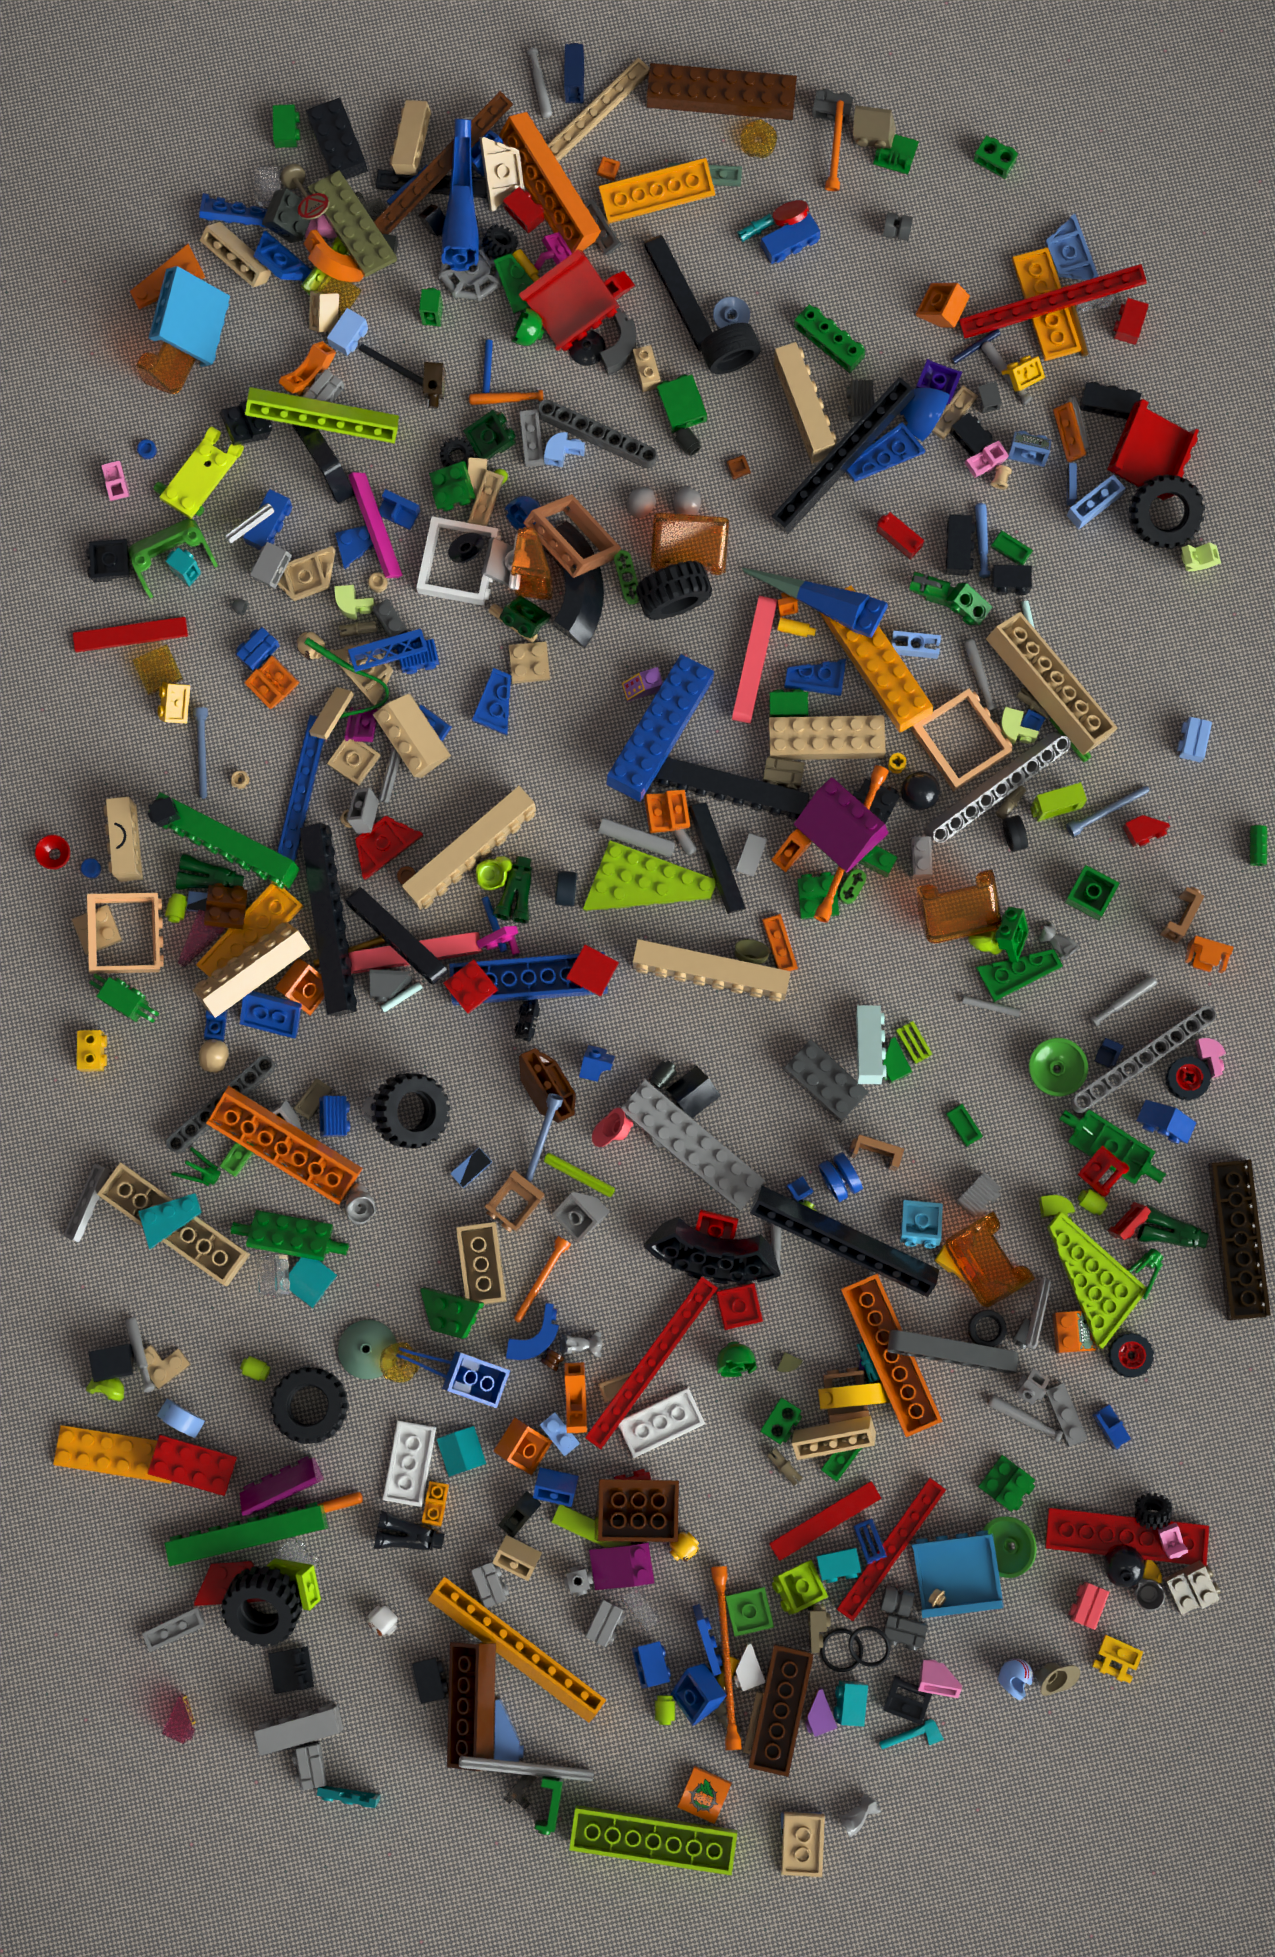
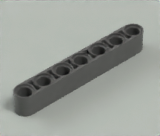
M546 399L539 403V416L542 421L643 468L649 469L655 466L656 451L653 447L551 400ZM546 408L552 410L550 413L542 412ZM567 416L568 420L561 421L560 417ZM578 424L585 425L583 429H578L576 426ZM594 432H601L602 435L599 436V437H596V436L593 435V433H594ZM613 439L619 441L617 444L610 443V441ZM634 447L636 450L628 452L627 448ZM645 455H651L653 458L650 460H645L643 457Z
M268 1056L257 1058L168 1137L166 1142L168 1149L175 1153L184 1152L211 1128L206 1122L202 1121V1116L205 1113H213L227 1087H240V1093L247 1096L275 1071L274 1061ZM264 1061L270 1062V1067L267 1070L261 1069V1064ZM249 1074H255V1080L252 1083L246 1082ZM190 1126H195V1134L191 1136L188 1135V1128ZM180 1139L181 1146L174 1149L173 1141Z
M900 1330L889 1331L887 1350L890 1353L1008 1374L1017 1373L1019 1353L1016 1351Z

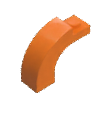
M317 230L310 231L303 244L310 252L308 259L314 266L330 277L341 281L359 282L362 280L364 275L350 255H343L334 251L328 246Z
M323 341L313 344L304 362L294 372L281 376L278 383L287 392L296 393L299 396L302 395L307 386L311 387L313 385L316 375L328 369L336 351Z
M584 1362L564 1363L567 1433L587 1432Z

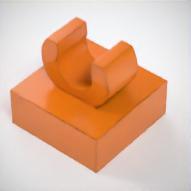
M784 592L781 593L782 599L777 600L780 617L798 613L797 599L792 596L790 597Z

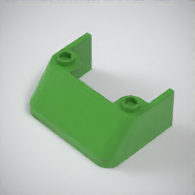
M190 518L184 519L129 547L130 560L149 598H152L153 595L142 572L150 567L151 558L184 542L189 546H197L203 543L214 567L218 566L195 520Z

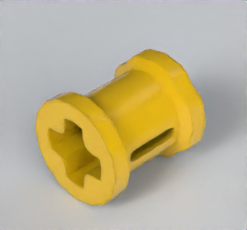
M894 753L889 759L888 769L893 774H900L905 768L906 757L901 753ZM895 760H898L899 767H896Z

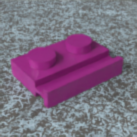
M350 707V711H349V712L355 711V710L364 709V708H360V707H359L358 709H353V707ZM378 709L348 716L344 736L345 741L373 742L377 723L373 714Z

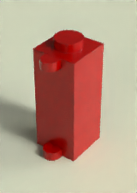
M891 512L881 516L877 521L876 532L910 560L923 547L925 540Z

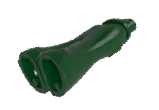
M182 854L179 864L180 870L206 874L208 877L178 871L176 889H208L209 885L213 886L216 883H221L229 888H233L236 885L243 887L244 875H239L236 871L200 861L191 855Z
M521 856L516 857V862L512 864V869L509 872L503 895L492 915L505 921L510 920L514 896L518 892L512 921L521 924L529 922L528 902L532 877V867H530L532 859Z
M1146 1205L1151 1213L1145 1222L1171 1229V1232L1147 1224H1141L1137 1241L1164 1242L1182 1247H1201L1205 1249L1209 1236L1208 1233L1202 1232L1201 1228H1197L1192 1224L1172 1218L1153 1206Z

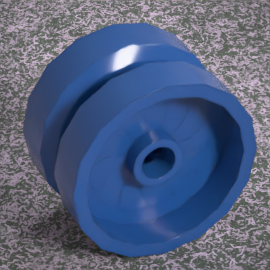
M843 1152L833 1157L835 1167L827 1160L818 1165L827 1188L838 1203L848 1198L846 1187L853 1194L863 1190L856 1171Z

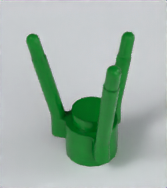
M191 1147L190 1150L209 1167L206 1166L203 1169L187 1160L185 1164L201 1172L203 1179L172 1172L171 1175L203 1183L207 1186L209 1184L214 1186L221 1174V1171L218 1170L219 1167L212 1164L201 1153Z
M1151 1248L1128 1269L1130 1273L1134 1270L1135 1273H1138L1145 1266L1150 1269L1155 1267L1143 1299H1147L1157 1274L1163 1266L1161 1263L1163 1256L1154 1248Z

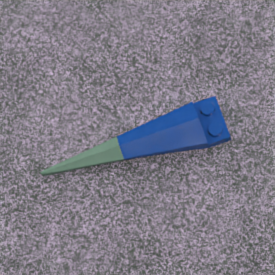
M742 568L744 573L794 597L851 631L870 638L873 637L888 607L887 602L872 598L867 594Z

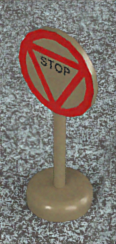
M290 164L282 170L280 180L286 188H298L305 197L298 206L299 216L306 220L320 217L329 208L330 202L328 197L322 193L308 195L302 186L306 177L305 170L301 165Z

